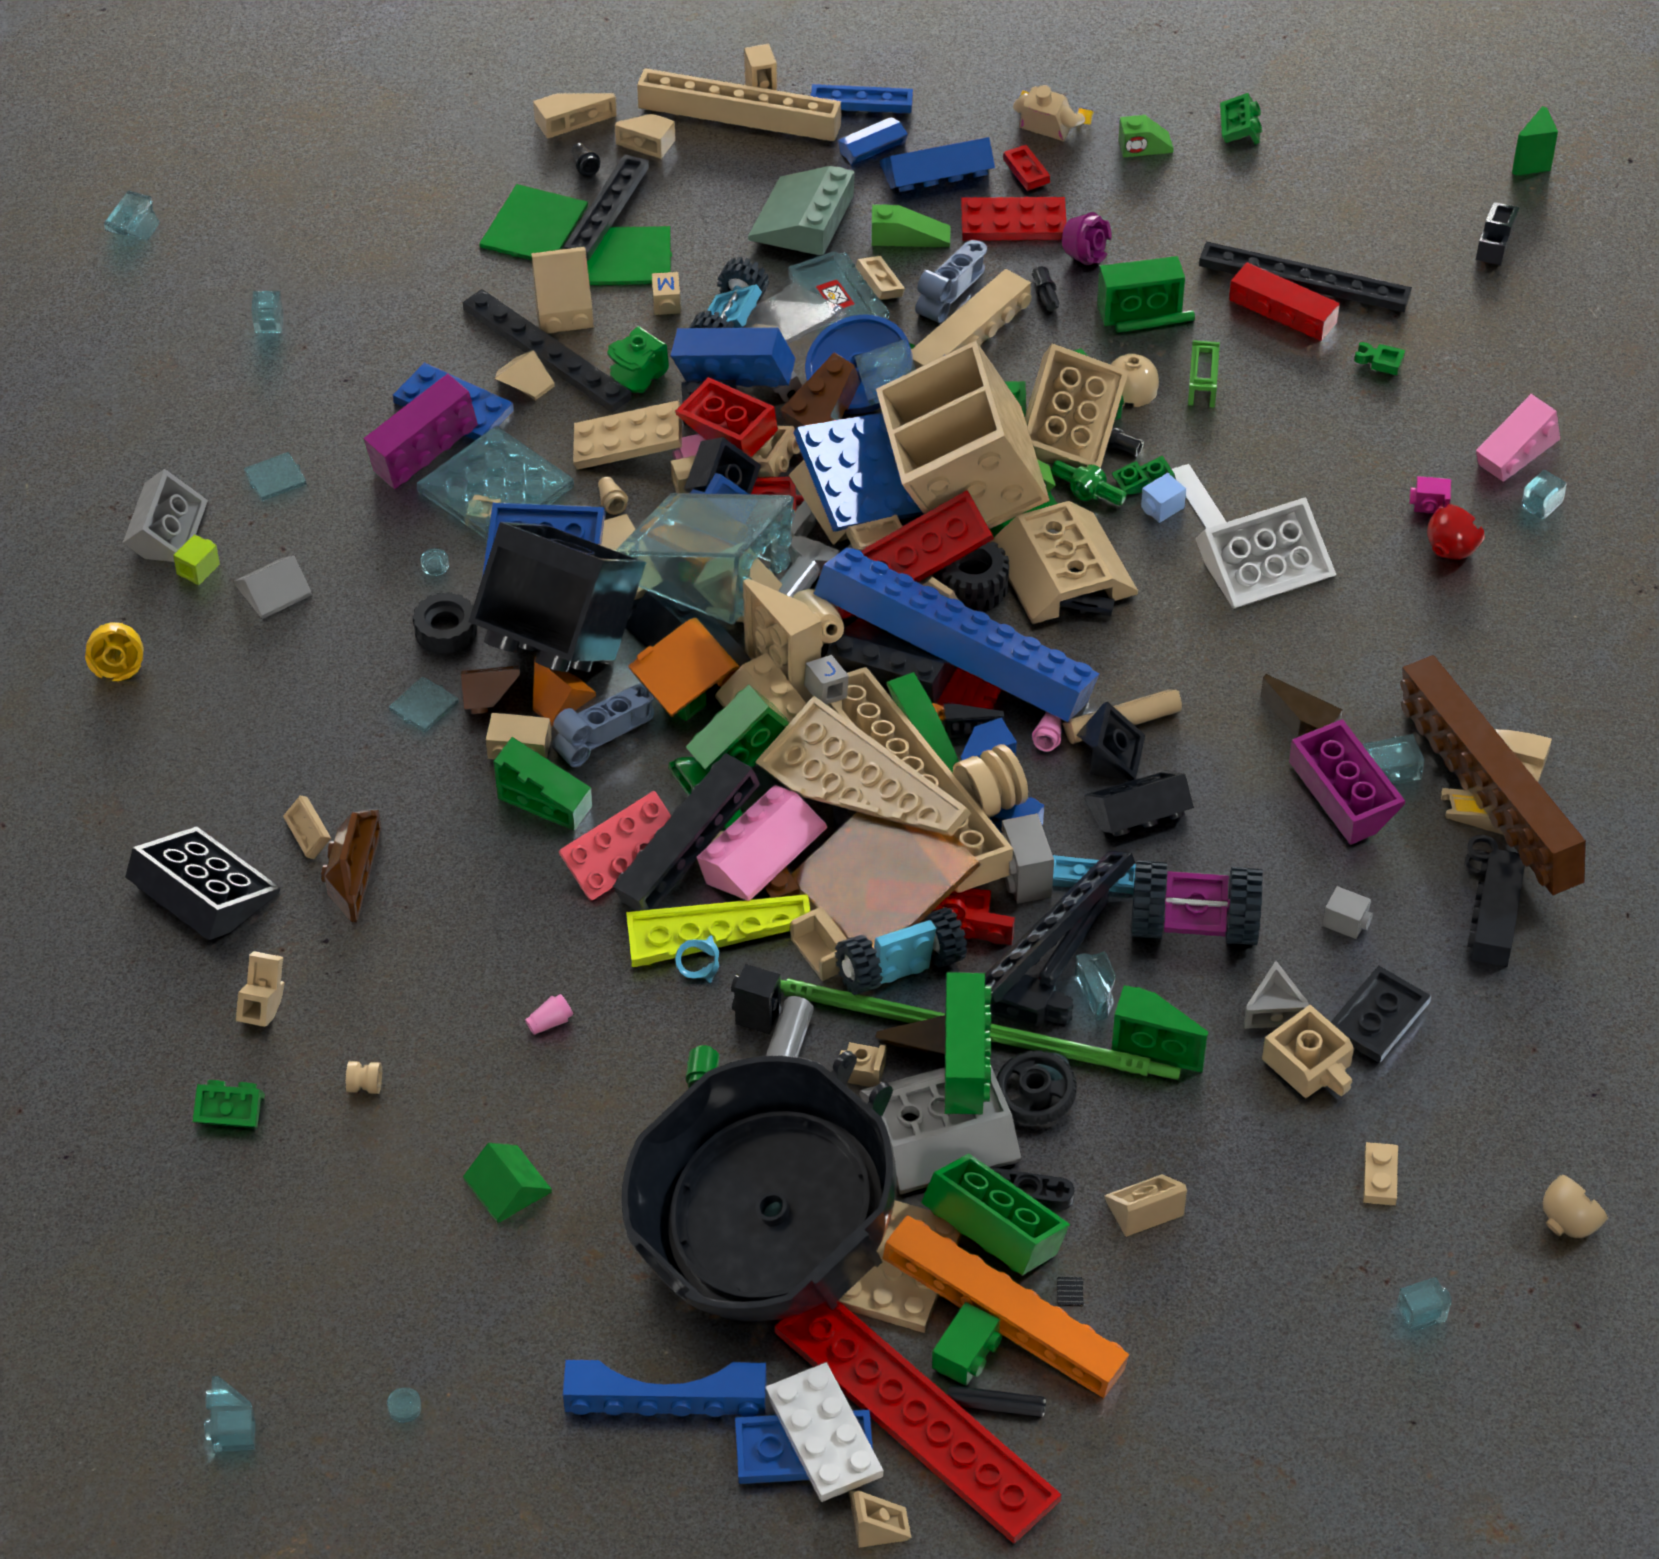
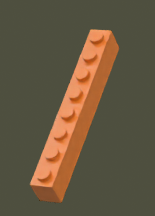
M907 1215L885 1242L882 1259L959 1308H962L964 1303L967 1302L999 1318V1333L1103 1399L1124 1372L1129 1353L1125 1352L1119 1344L1112 1341L1109 1342L1098 1335L1089 1325L1081 1324L1068 1316L1062 1308L1050 1305L1042 1300L1033 1290L1023 1288L1015 1283L1006 1273L998 1272L985 1264L979 1256L969 1254L958 1247L950 1238L942 1237L932 1231L923 1221L915 1220Z

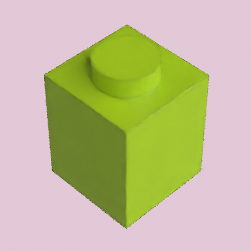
M195 534L173 555L177 575L197 585H200L220 565L217 545L211 540L203 539Z

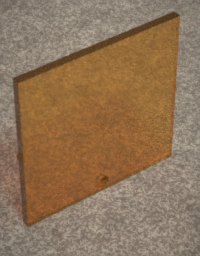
M857 812L799 866L791 876L806 895L808 894V898L817 908L822 906L847 939L863 934V936H867L868 940H871L872 948H874L876 937L919 924L981 864L954 834L948 836Z

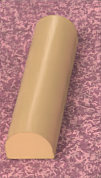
M1165 690L1113 707L1132 724L1137 725L1180 712L1182 702L1179 691ZM1095 712L1072 718L1069 722H1063L1065 734L1071 744L1082 741L1077 734Z

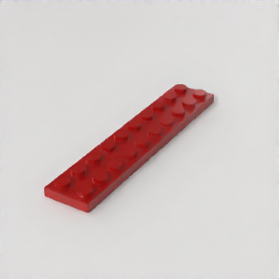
M840 1301L836 1302L838 1306L833 1311L822 1304L802 1314L784 1318L775 1325V1334L810 1365L816 1367L827 1362L844 1395L861 1410H870V1417L1013 1544L1061 1502L1062 1494Z

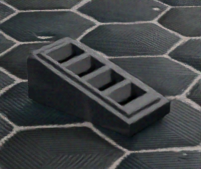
M944 704L943 725L949 738L970 737L975 726L998 718H1002L1004 721V711L959 704Z

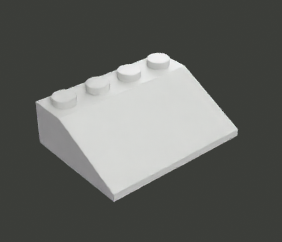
M1306 497L1204 529L1196 538L1206 567L1233 609L1336 576Z

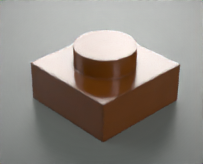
M787 867L762 889L767 898L799 895V887Z

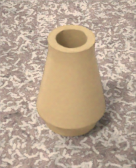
M611 477L601 478L598 482L601 506L610 514L622 513L627 507V494Z

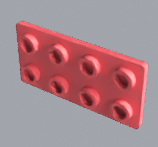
M652 791L560 849L559 854L587 898L593 901L613 888L618 876L625 872L632 864L637 854L654 838L657 830L662 828L671 818V814L658 794Z

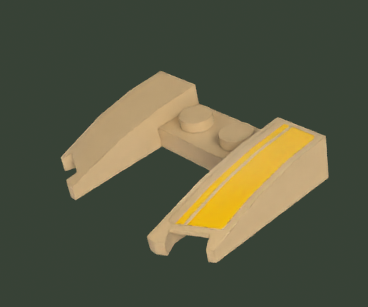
M1495 729L1532 776L1539 782L1549 754L1552 738L1519 731ZM1442 789L1441 800H1450L1452 809L1446 810L1445 816L1447 819L1504 835L1499 828H1495L1492 825L1489 815L1485 810L1480 809L1476 805L1474 797L1469 790Z

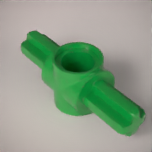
M1056 460L1051 468L1053 475L1070 482L1073 494L1080 500L1089 501L1091 498L1097 500L1101 497L1116 505H1122L1126 499L1127 493L1108 484L1104 471L1096 465L1090 464L1086 467L1080 466L1075 468Z

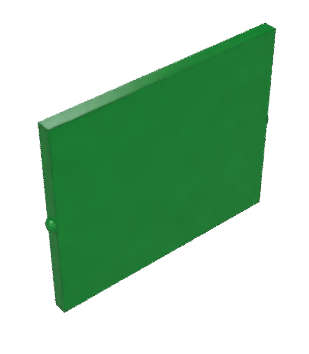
M516 184L479 245L481 248L532 260V253L562 250L588 207V202Z
M670 226L610 227L590 260H587L589 284H652V273H670L672 257Z

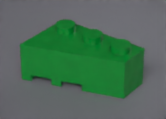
M511 737L495 758L494 770L498 799L573 831L576 830L592 808L591 787L514 737Z

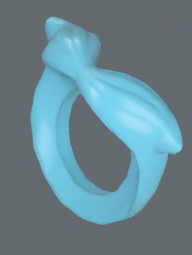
M710 935L706 940H687L680 945L676 952L675 962L676 967L683 976L691 979H706L708 983L712 982L719 969V950L713 941V936ZM696 947L714 956V961L699 971L691 972L683 967L681 956L685 949Z

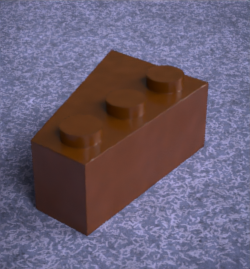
M834 352L780 409L786 425L794 426V429L800 426L841 420L844 411L848 410L860 385L854 364Z

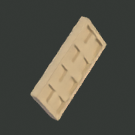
M679 400L574 423L573 463L576 469L682 447V419L675 413V410L680 406Z

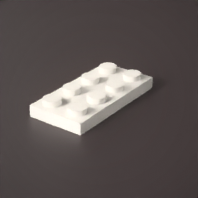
M827 1362L765 1387L766 1395L821 1502L883 1477V1468Z

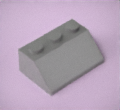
M163 469L144 483L123 544L144 559L174 562L173 555L194 534L196 535L208 500L166 469Z

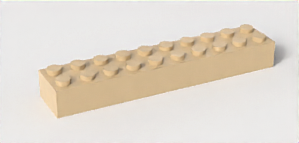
M867 667L847 673L849 675L847 698L827 705L971 812V815L952 836L904 824L955 891L959 893L1009 876V861L1012 860L1013 847Z

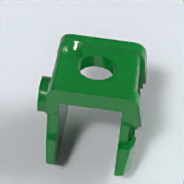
M640 326L632 330L629 336L623 340H617L608 345L607 355L615 362V364L609 367L611 371L610 377L633 393H644L652 385L654 378H660L669 369L667 344L658 340Z

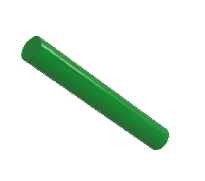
M1194 310L1116 322L1115 329L1117 333L1195 321Z

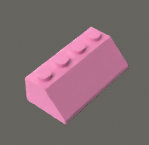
M774 785L697 856V860L707 885L750 901L825 831L827 826L796 792Z

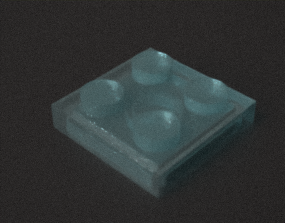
M906 339L854 356L870 406L880 403L876 391L877 388L916 370Z

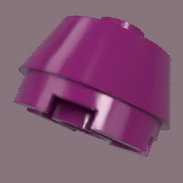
M1094 212L1069 219L1062 235V245L1065 253L1085 265L1101 263L1108 254L1104 252L1106 241L1112 238L1110 223Z

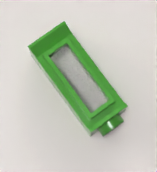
M1193 340L1188 405L1193 406L1194 391L1200 390L1211 391L1209 407H1215L1220 342Z

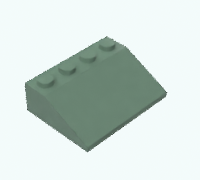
M826 166L780 176L752 227L748 240L823 256L854 197L855 171L844 169L843 167Z

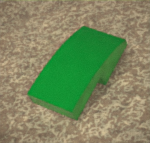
M1163 455L1142 466H1139L1137 461L1112 472V476L1120 489L1127 494L1142 493L1143 487L1167 473L1176 479L1175 473Z

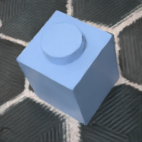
M1167 473L1143 487L1141 508L1147 515H1151L1160 523L1185 507L1186 488Z

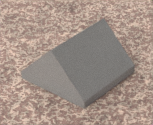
M294 555L283 557L234 581L235 586L262 619L312 596L309 585Z

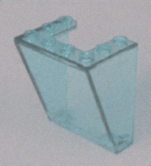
M670 493L616 551L646 562L639 584L640 588L733 625L740 616H744L743 581L746 579L752 580L750 568L753 561L757 557L770 561V571L775 574H779L782 570L785 571L789 566L791 555L788 554L789 545L793 538L791 523L795 517V510L793 509L794 497L790 495Z

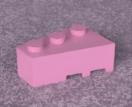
M1530 394L1476 450L1478 465L1501 481L1507 480L1560 440L1557 411Z

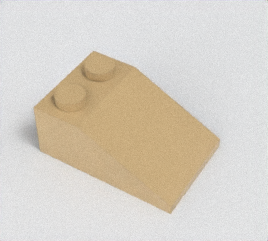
M585 247L532 253L536 313L539 328L547 334L593 328V312Z

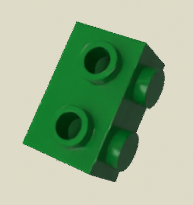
M965 1302L932 1351V1369L967 1386L973 1376L978 1377L981 1374L986 1363L985 1357L989 1351L995 1352L1001 1342L1002 1334L999 1333L1000 1319Z

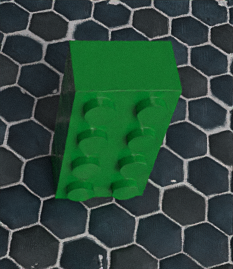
M947 972L945 1007V1114L983 1115L984 1102H990L991 986H985V973Z
M969 1153L933 1172L921 1202L935 1216L943 1218L954 1226L959 1233L974 1240L986 1252L995 1255L1006 1263L1011 1270L1019 1272L1021 1275L1026 1274L1056 1256L1070 1226L1068 1222Z

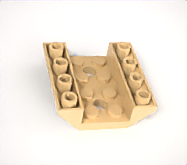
M1070 501L1017 515L994 537V540L990 541V543H997L998 548H1003L1005 556H1008L1009 582L1032 624L1059 617L1060 601L1105 589L1109 598H1114V601L1138 594L1135 584L1094 513ZM1054 529L1059 533H1050L1048 530ZM1076 568L1078 570H1081V572L1075 573L1071 572L1069 569Z

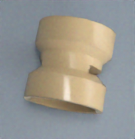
M349 1061L346 1069V1091L357 1093L362 1087L369 1094H379L382 1084L381 1062H371L362 1067L359 1061Z

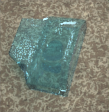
M128 190L104 222L105 231L148 240L160 224L153 211L152 197Z
M1105 951L1094 955L1086 953L1076 955L1075 976L1096 1021L1106 1019L1114 1004L1111 990L1116 978L1109 958Z

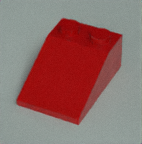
M709 377L675 410L676 415L705 440L724 437L751 458L778 431L774 406Z

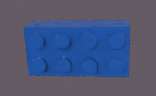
M778 327L677 328L670 355L686 382L705 381L708 377L714 380L736 379V386L743 387L789 386L796 359Z

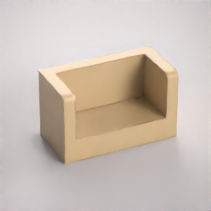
M820 906L790 922L791 941L819 978L824 981L839 974L840 969L836 966L838 959L835 957V952H837L835 946L838 945L839 941L846 940L847 938L825 909Z

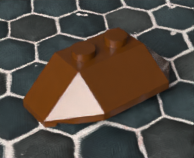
M376 809L352 812L337 829L335 840L329 842L328 865L324 864L322 867L321 881L326 883L328 896L351 922H357L382 829L379 810Z

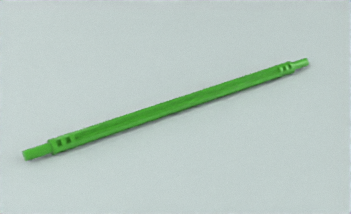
M790 978L787 981L781 980V992L786 997L798 996L809 1002L821 1003L902 1022L914 1023L945 1015V1013L860 994L853 995L851 992L823 987L813 983H805L804 981H796ZM991 1024L990 1038L993 1042L1033 1051H1047L1060 1057L1119 1069L1120 1071H1128L1134 1074L1137 1073L1143 1076L1153 1074L1179 1080L1181 1068L1152 1062L1151 1058Z

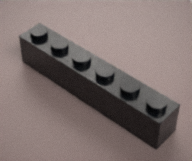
M727 753L718 762L713 764L710 772L693 788L691 794L682 805L675 809L665 825L657 830L649 844L637 854L635 860L626 871L618 876L613 888L621 902L636 911L653 910L660 904L697 860V856L707 848L760 785L752 767Z

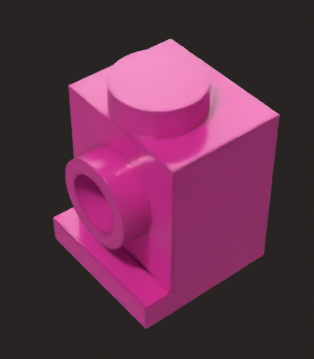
M1417 476L1416 488L1411 487L1409 494V504H1414V512L1435 513L1441 505H1443V508H1446L1450 504L1451 479Z

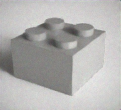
M1038 814L1002 820L1001 834L1013 847L1012 860L1009 861L1010 875L1005 877L1008 893H1013L1017 904L1052 897L1054 857Z

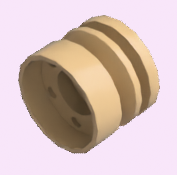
M997 745L992 750L983 751L980 758L978 756H971L955 763L953 766V775L988 818L997 815L1001 807L1003 809H1011L1014 805L1025 803L1028 799L1029 790L1024 771L1017 757L1006 745Z

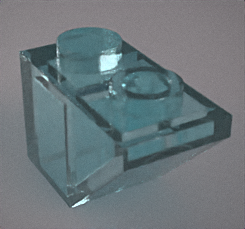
M212 1376V1389L206 1390V1409L211 1410V1419H205L206 1440L211 1439L214 1452L255 1450L256 1420L252 1403L222 1378Z

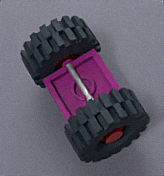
M1136 860L1131 936L1162 939L1164 924V932L1224 937L1226 935V943L1257 945L1261 919L1263 870L1231 867L1229 877V875L1167 872V862Z

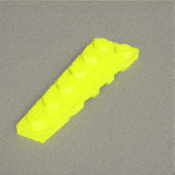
M808 894L626 912L632 967L650 965L655 962L675 958L678 948L687 940H706L712 935L714 943L719 948L790 931V922L810 912ZM689 947L684 950L682 956L702 952V950L696 947Z

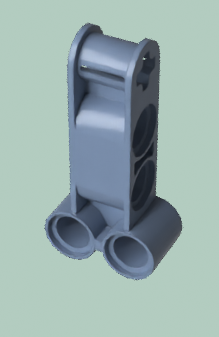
M968 241L935 272L930 270L924 271L917 286V290L921 295L917 300L915 312L937 323H942L949 313L950 305L984 273L985 265L983 264V259L987 252V246L981 241Z
M639 683L579 713H576L572 708L565 709L554 720V728L559 734L554 738L552 748L571 767H579L589 758L592 749L650 721L654 716L652 701L655 698L642 683Z

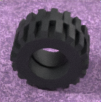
M988 542L938 571V581L953 590L957 599L971 610L982 612L984 608L988 610L994 608V603L1000 604L1002 598L1007 594L1009 559L1008 556H1005L1004 549L998 548V544L995 542Z

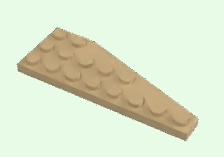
M815 696L810 699L756 760L760 768L801 797L940 834L952 836L971 815V812L964 805Z

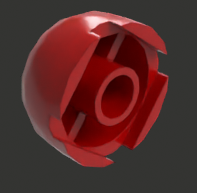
M1448 504L1446 508H1443V505H1441L1428 523L1427 536L1436 555L1442 558L1461 560L1471 556L1484 542L1485 534L1482 526L1477 529L1473 524L1475 518L1463 508L1453 504Z

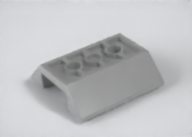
M945 1067L888 1082L893 1088V1093L882 1119L893 1146L896 1165V1186L900 1194L928 1187L933 1172L968 1153L991 1169L1021 1162L1012 1114L992 1067L990 1102H984L983 1115L945 1114ZM875 1086L860 1090L861 1098L866 1104L869 1102V1095ZM907 1113H913L919 1118L916 1121L909 1122L904 1120L902 1116Z

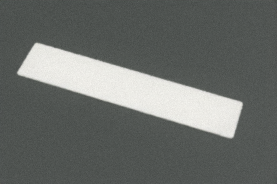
M1186 464L1173 468L1176 480L1186 488V497L1206 529L1226 523V520L1191 466Z

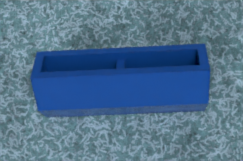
M891 117L839 139L840 155L846 157L852 166L905 143L908 133L899 121Z

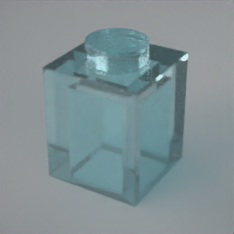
M253 291L251 312L255 333H282L284 313L280 291Z
M1543 470L1524 487L1521 507L1544 520L1563 502L1567 482Z
M1436 1277L1400 1288L1397 1308L1410 1332L1447 1321L1449 1308L1452 1305L1449 1291L1445 1287H1441Z

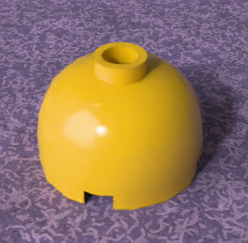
M116 622L103 624L91 633L86 643L85 660L88 668L97 677H114L112 681L126 680L140 669L143 661V643L139 634L132 627Z

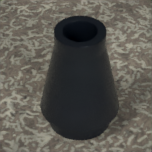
M576 143L572 146L571 153L578 172L586 176L596 174L600 169V157L583 143Z

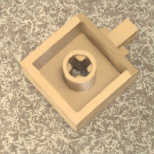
M1312 1005L1304 1008L1265 1037L1262 1060L1303 1097L1308 1098L1322 1086H1328L1340 1096H1343L1351 1089L1352 1078L1345 1070L1351 1066L1354 1047L1350 1039Z

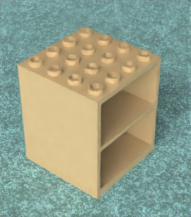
M976 340L876 389L902 485L924 514L968 490L987 526L991 529L1017 515L1050 501L1021 405Z

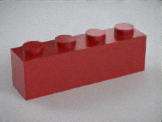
M1248 262L1233 277L1230 283V301L1320 341L1325 338L1337 323L1340 303Z

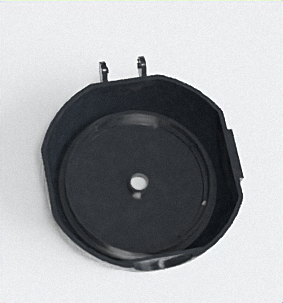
M845 1051L836 1058L833 1063V1071L831 1072L818 1062L790 1056H759L719 1066L706 1072L638 1136L629 1155L622 1184L621 1206L627 1236L632 1246L651 1269L689 1305L716 1316L740 1321L784 1319L810 1311L822 1304L833 1311L838 1306L836 1302L874 1266L877 1268L883 1263L877 1250L885 1237L894 1208L896 1165L893 1146L882 1116L892 1096L893 1088L886 1082L879 1083L871 1091L867 1104L851 1091L846 1085L857 1062V1056L851 1051ZM771 1203H783L782 1210L776 1216L767 1217L763 1215L764 1210Z

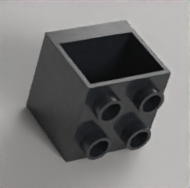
M500 522L468 622L488 629L484 643L492 647L517 653L518 648L537 652L535 662L556 671L568 672L570 667L582 671H591L593 661L615 660L646 562L546 524Z

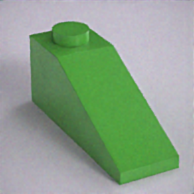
M872 205V246L950 247V225L900 205Z

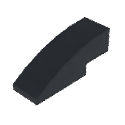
M1497 202L1493 203L1485 221L1484 231L1479 240L1475 260L1502 265L1520 207Z

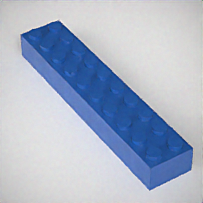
M846 547L825 563L814 591V595L1066 722H1069L1088 703L1100 674L1092 670L1085 663L1075 662L1067 658L1059 650H1051L1041 645L1033 637H1025L1015 632V629L1007 624H999L991 620L983 612L973 611L965 607L957 599H949L939 594L938 590L933 587L923 586L915 582L907 574L897 573L889 569L883 562L873 561L863 556V553L857 549Z

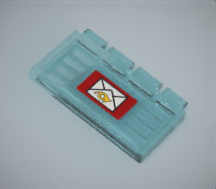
M834 251L788 267V275L826 328L838 320L854 315H875L886 319L890 315L888 309L875 295L846 252L837 254Z

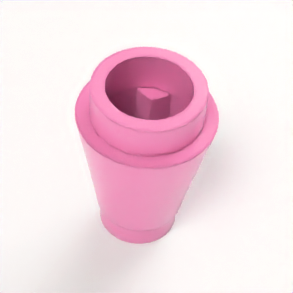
M1048 712L1045 713L1032 733L1034 745L1039 750L1045 752L1052 751L1061 742V719Z
M561 994L556 997L552 995L530 1017L526 1018L525 1022L530 1031L536 1035L539 1032L541 1033L568 1022V1018L573 1016V1012Z

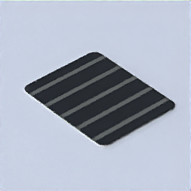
M1057 1277L1058 1305L1084 1304L1082 1277Z

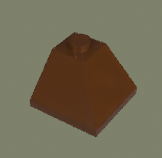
M519 665L461 671L464 709H470L471 714L488 712V707H494L520 675Z

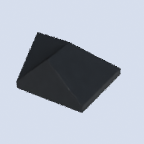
M1107 701L1100 706L1078 732L1077 736L1093 749L1090 774L1131 781L1136 779L1145 734Z

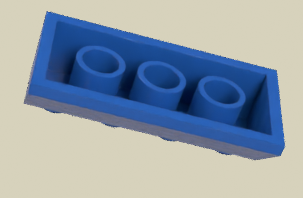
M989 137L893 155L880 160L881 168L890 188H898L899 192L913 190V184L923 183L924 187L939 185L938 180L948 178L949 183L964 180L963 175L970 173L973 174V178L988 175V170L995 168Z

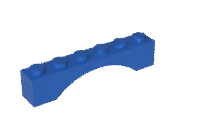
M565 1360L564 1410L565 1412H572L578 1415H584L589 1412L607 1413L609 1415L639 1413L645 1416H651L656 1413L674 1414L676 1416L706 1414L712 1417H719L723 1414L741 1415L743 1417L765 1415L766 1363L732 1362L719 1372L703 1379L681 1384L663 1385L627 1378L611 1370L599 1360Z

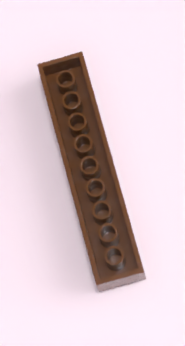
M1431 655L1402 667L1403 680L1400 681V685L1403 691L1401 708L1404 715L1414 721L1420 735H1425L1430 741L1433 751L1442 756L1446 767L1450 772H1454L1457 775L1463 789L1469 790L1474 797L1476 805L1480 809L1485 810L1489 815L1492 825L1495 828H1499L1504 834L1507 844L1517 850L1523 864L1526 867L1529 866L1535 873L1538 883L1541 886H1545L1552 896L1585 883L1586 840L1437 658Z

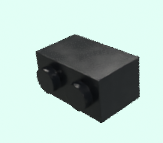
M745 964L741 974L735 975L731 985V992L734 993L732 1010L735 1011V1024L770 1035L781 1012V974Z

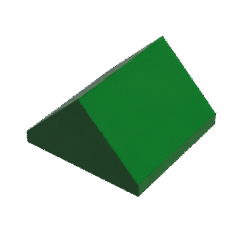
M1542 106L1518 134L1511 174L1524 175L1551 171L1558 130L1547 107Z
M487 1143L463 1175L464 1181L497 1224L552 1193L551 1187L518 1145Z

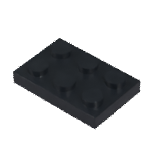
M1378 965L1331 1023L1350 1039L1356 1050L1380 1063L1428 1006L1431 995Z

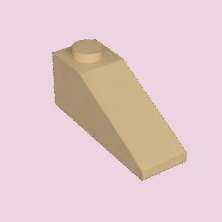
M563 93L533 101L535 122L547 139L617 116L616 96L614 93Z

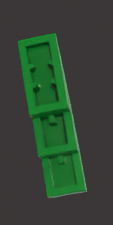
M913 672L886 682L893 701L953 773V766L959 760L935 708L915 673Z

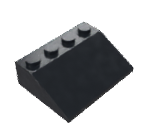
M860 617L844 629L841 638L833 642L826 652V656L832 655L846 673L867 667L888 694H890L886 682L914 672L931 703L935 704L957 669V666Z
M198 827L133 847L125 878L136 885L139 890L144 891L156 900L159 905L167 908L179 920L187 923L208 940L230 933L280 892L278 885Z

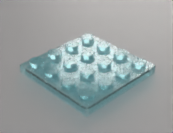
M498 426L493 427L417 482V491L487 540L491 514L484 517L481 513L489 514L493 503L472 500L474 494L486 496L491 500L501 499L500 503L550 505L574 487V479Z

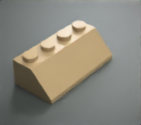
M767 653L743 664L715 695L716 699L725 708L734 699L735 695L749 684L772 702L789 722L807 704Z

